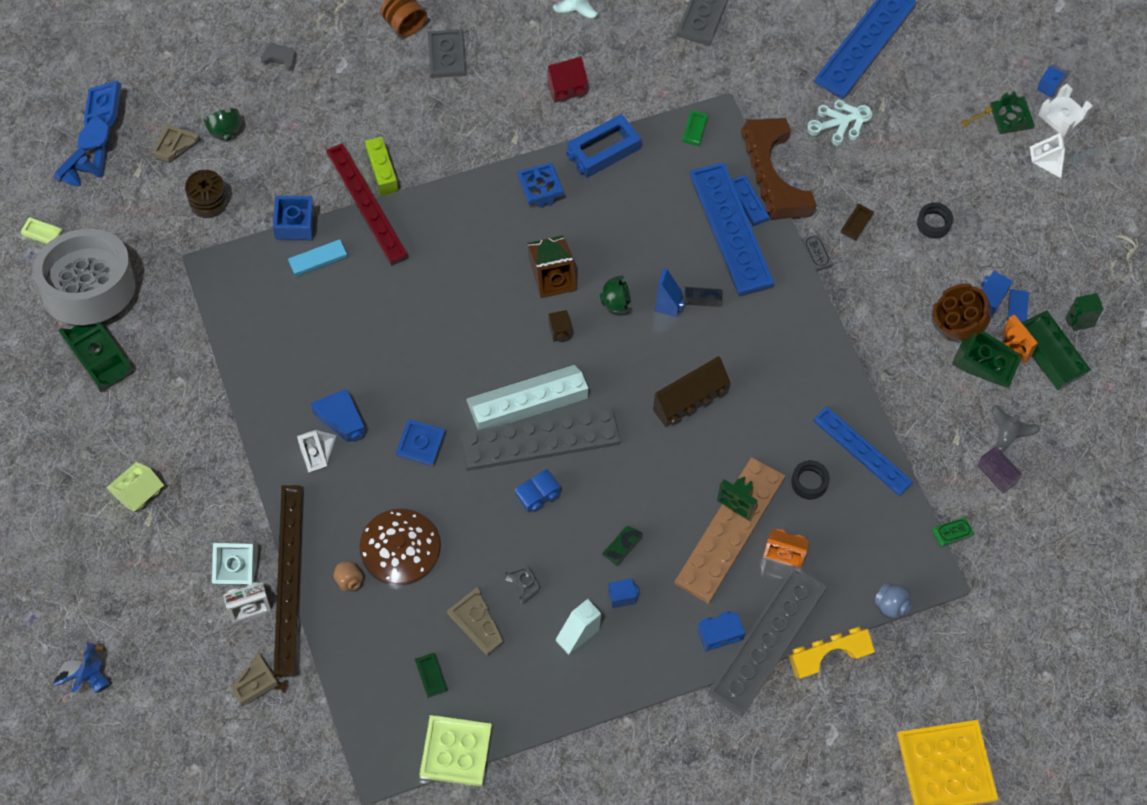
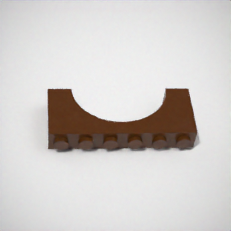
M787 118L746 120L741 129V136L745 140L746 151L750 155L751 166L754 167L756 181L759 182L761 196L764 197L766 211L769 212L771 219L808 217L813 214L817 206L812 191L800 190L787 184L780 178L772 166L770 149L778 144L786 143L791 133Z

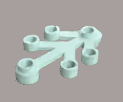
M837 100L834 104V110L829 109L826 105H821L818 108V115L820 117L829 116L835 119L823 123L812 120L808 123L807 132L811 136H817L823 130L839 126L837 132L832 137V143L838 146L842 144L843 135L849 122L856 121L854 127L849 130L848 138L853 141L857 140L863 122H868L871 119L872 112L866 105L856 108L845 104L842 100ZM846 111V112H849V113H851V114L845 115V114H842V113H840V112Z

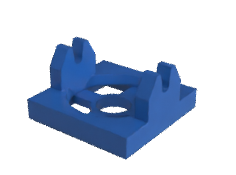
M552 162L517 172L529 205L537 203L539 207L543 208L546 203L550 206L554 202L555 197L564 195ZM537 179H544L546 183L543 186H538L535 181ZM554 182L553 189L547 192V184ZM534 187L540 189L541 194H534L529 189Z

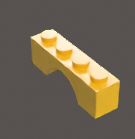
M860 626L853 627L848 630L849 633L833 634L830 636V640L823 642V639L811 642L812 646L810 647L799 646L792 649L793 653L788 654L795 678L801 679L818 673L822 658L834 649H841L850 658L855 659L874 653L875 650L868 629L860 628Z

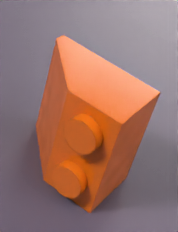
M771 529L763 557L802 568L810 540L801 535L788 534L781 529Z

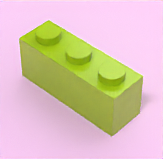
M382 136L366 140V154L380 196L397 192V180Z

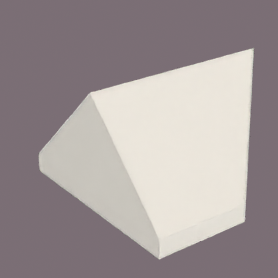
M1059 133L1030 146V152L1034 164L1061 178L1065 146L1063 134Z
M313 430L297 436L308 472L327 466L337 435Z

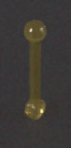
M987 106L984 111L967 120H962L961 125L965 127L969 122L978 117L990 114L992 111L991 107Z

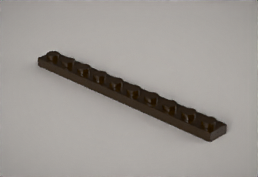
M281 485L274 677H295L302 503L301 485Z

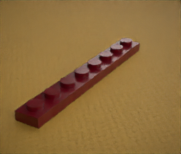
M343 143L327 149L326 153L390 265L408 258L405 249Z

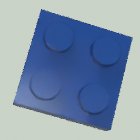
M408 419L396 451V456L434 466L445 435V429Z

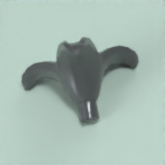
M994 405L992 408L994 419L1000 427L996 448L1002 452L1007 450L1017 437L1034 435L1040 430L1039 425L1021 422L1020 416L1017 414L1013 415V417L1009 416L998 405Z

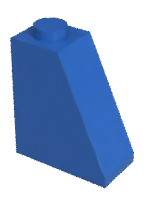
M347 389L311 403L313 414L347 442L357 441L366 435L365 427Z

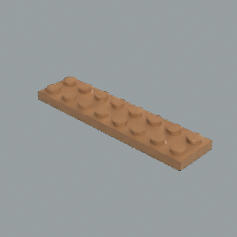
M752 457L739 478L746 477L745 485L750 481L753 482V489L749 495L758 500L754 516L748 521L722 504L674 582V585L708 604L785 479V475Z

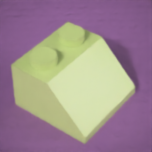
M135 462L113 481L107 489L128 509L135 511L141 509L150 497L157 495L160 492V488L164 485L151 468Z

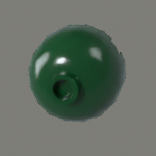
M230 108L231 112L220 110L206 117L207 120L204 119L208 132L215 138H223L224 141L233 139L234 134L239 131L242 123L237 108Z
M623 275L613 277L605 282L603 293H600L602 305L605 304L609 311L617 314L628 313L632 310V307L628 308L631 297L627 282L622 281L625 278Z

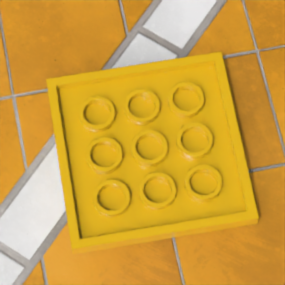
M978 720L899 731L897 733L913 805H980L998 801Z

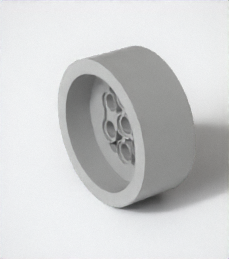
M79 229L64 233L48 242L40 250L33 264V277L45 309L51 316L64 323L88 325L107 320L123 310L135 292L136 279L125 245L115 235L103 230Z

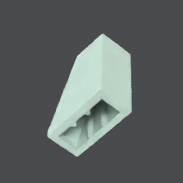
M588 599L571 612L556 638V642L568 655L600 630L601 613Z

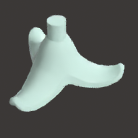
M564 0L560 4L553 5L554 10L558 13L577 10L588 18H594L598 15V12L592 8L588 0Z

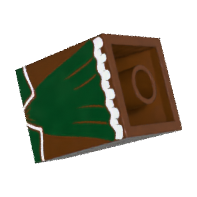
M563 235L527 243L529 260L540 298L577 290L574 260Z

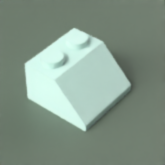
M213 543L212 584H252L258 563V543Z

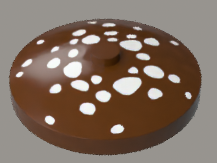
M392 509L377 515L367 524L360 539V555L367 571L377 580L396 586L412 584L427 576L434 568L440 552L439 536L434 525L424 515L409 509Z

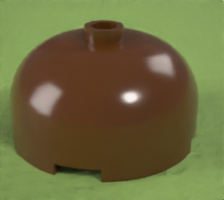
M958 284L942 292L943 295L937 303H934L933 318L938 328L944 335L954 340L964 341L975 333H978L977 336H979L980 332L985 331L991 320L992 308L985 292L971 284Z

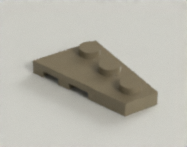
M478 587L447 610V614L486 656L502 645L503 640L494 621L491 619Z

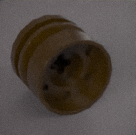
M208 169L198 170L187 178L185 192L189 206L195 215L205 219L214 218L226 209L227 194L224 182L218 173Z

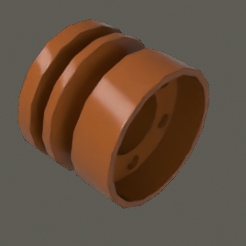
M385 0L380 9L381 16L400 37L413 35L422 28L427 19V12L416 0Z

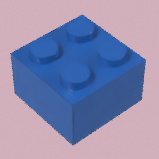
M275 196L273 218L275 239L312 240L314 222L313 197Z

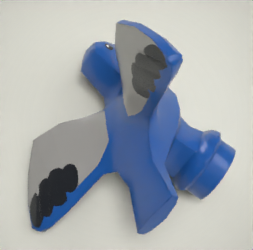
M86 642L83 661L71 660L64 662L53 684L57 686L70 678L76 677L71 690L72 693L77 691L85 680L90 682V687L95 693L109 686L108 678L104 677L100 672L102 660L96 653L102 651V647Z

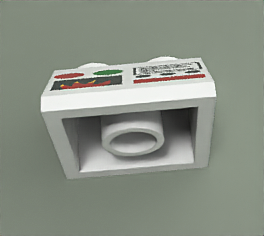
M262 582L248 584L247 587L242 589H231L226 594H223L232 623L271 611Z

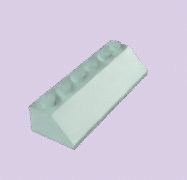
M575 365L467 398L466 401L477 430L503 426L588 399V386L582 372Z

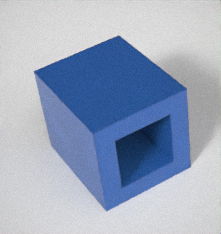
M632 578L609 583L608 593L612 609L636 604L639 589L637 584L634 585Z

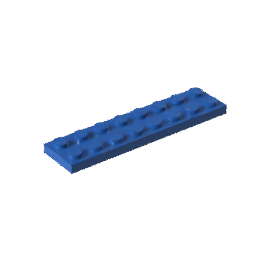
M875 0L815 77L814 83L844 99L914 9L916 2L914 0Z
M722 162L691 170L689 175L738 296L773 287V278L725 163Z

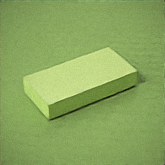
M29 217L21 230V234L47 244L54 238L62 235L63 230Z

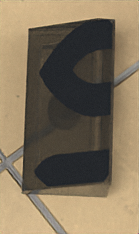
M685 287L684 304L721 307L723 300L722 289Z

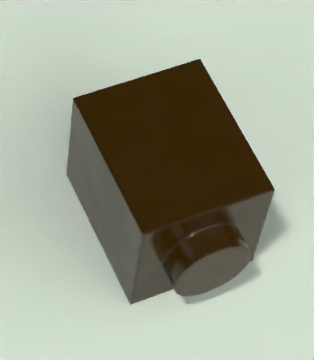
M567 310L549 313L548 323L553 342H564L571 339L572 327Z

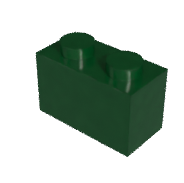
M1098 293L1075 298L1067 314V322L1071 325L1073 331L1095 327L1104 310Z

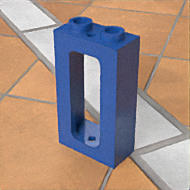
M620 114L567 142L566 154L570 160L575 162L577 170L588 178L640 150L642 139L623 114ZM615 130H618L624 140L592 157H587L581 150V148Z

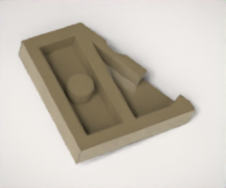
M259 653L254 655V661L248 668L246 667L243 670L241 677L231 687L241 706L278 686Z

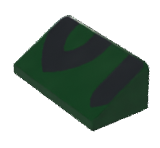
M627 525L602 555L618 566L642 539L643 533Z

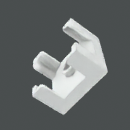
M1065 84L1060 89L1058 96L1050 102L1047 99L1042 104L1038 114L1057 132L1062 133L1063 137H1066L1086 120L1093 107L1091 103L1085 101L1082 108L1072 100L1070 95L1073 89L1068 84Z

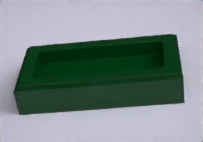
M431 653L416 658L415 663L427 698L447 692L435 654Z

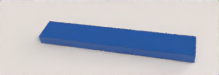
M827 406L813 419V422L899 497L913 484V481Z

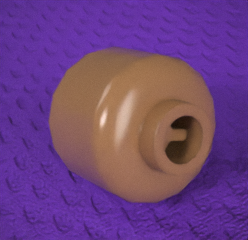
M344 561L335 567L333 578L343 591H354L360 587L363 574L353 562Z

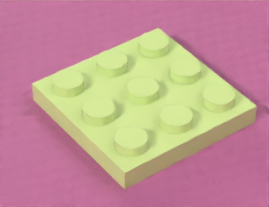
M430 715L420 778L482 787L492 724Z

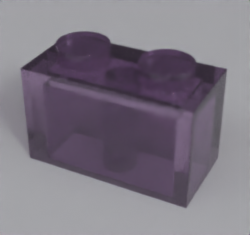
M997 446L981 456L977 465L1002 494L1015 486L1022 476V473Z

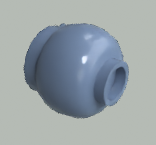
M885 583L875 598V605L880 608V611L885 616L896 619L902 615L905 616L912 607L909 591L897 584Z

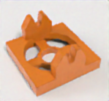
M1016 315L1009 317L1001 336L1006 341L1004 344L1021 354V361L1026 363L1030 360L1038 342Z

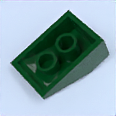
M985 331L980 332L979 336H977L978 333H975L967 340L961 342L952 364L968 374L1007 388L1010 387L1022 359L1021 354Z

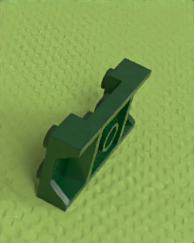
M100 322L76 325L71 329L61 328L58 330L63 341L77 357L100 392L133 373L131 365ZM92 347H100L98 352H90Z

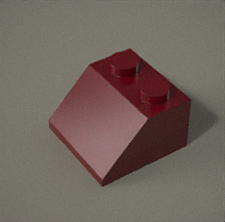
M581 56L548 65L547 87L554 103L564 102L567 99L588 94V81Z

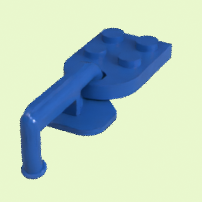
M118 80L88 89L84 116L85 127L79 133L77 146L78 148L81 147L84 151L95 148L93 164L88 160L87 156L81 157L78 163L96 177H102L104 174L109 128L117 118L122 85Z

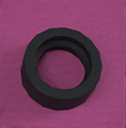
M932 202L926 204L920 210L917 218L919 231L923 235L934 239L947 235L953 224L951 210L942 203ZM927 214H938L945 219L946 223L943 227H932L925 222L924 218Z
M803 461L794 469L791 479L792 489L804 499H817L828 488L829 472L824 465L817 461ZM804 471H813L819 474L822 479L820 487L817 489L805 488L799 482L800 474Z

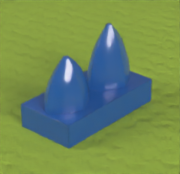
M81 147L77 149L55 171L53 177L57 181L62 179L70 185L80 186V179L73 167L81 171H88L78 163L79 159L86 152Z

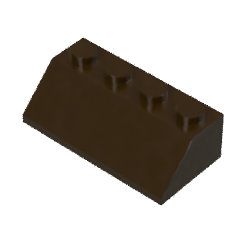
M719 356L655 393L653 411L665 427L677 424L684 416H691L701 406L706 407L713 399L718 396L723 397L728 393L730 380Z

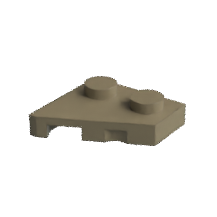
M167 124L151 152L152 157L170 162L198 142L199 135Z

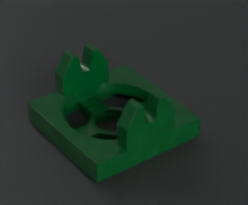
M1015 91L1011 95L1006 92L1001 96L1000 100L990 102V108L999 134L1034 129L1035 124L1025 96L1018 97ZM1011 105L1019 106L1023 111L1017 112L1012 109ZM1005 106L1006 113L999 115L1000 109ZM1013 113L1016 115V118L1011 120L1007 117V114Z
M746 477L737 479L734 484L724 479L720 484L717 501L750 521L754 516L758 501L749 495L753 489V482L750 481L745 485Z

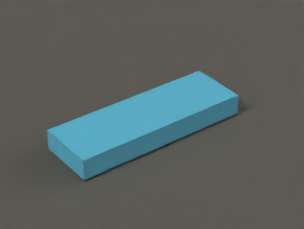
M339 239L288 258V262L296 277L347 258V253Z

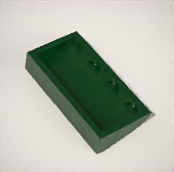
M1047 310L1021 322L1038 342L1032 356L1057 390L1066 387L1091 371L1090 367Z

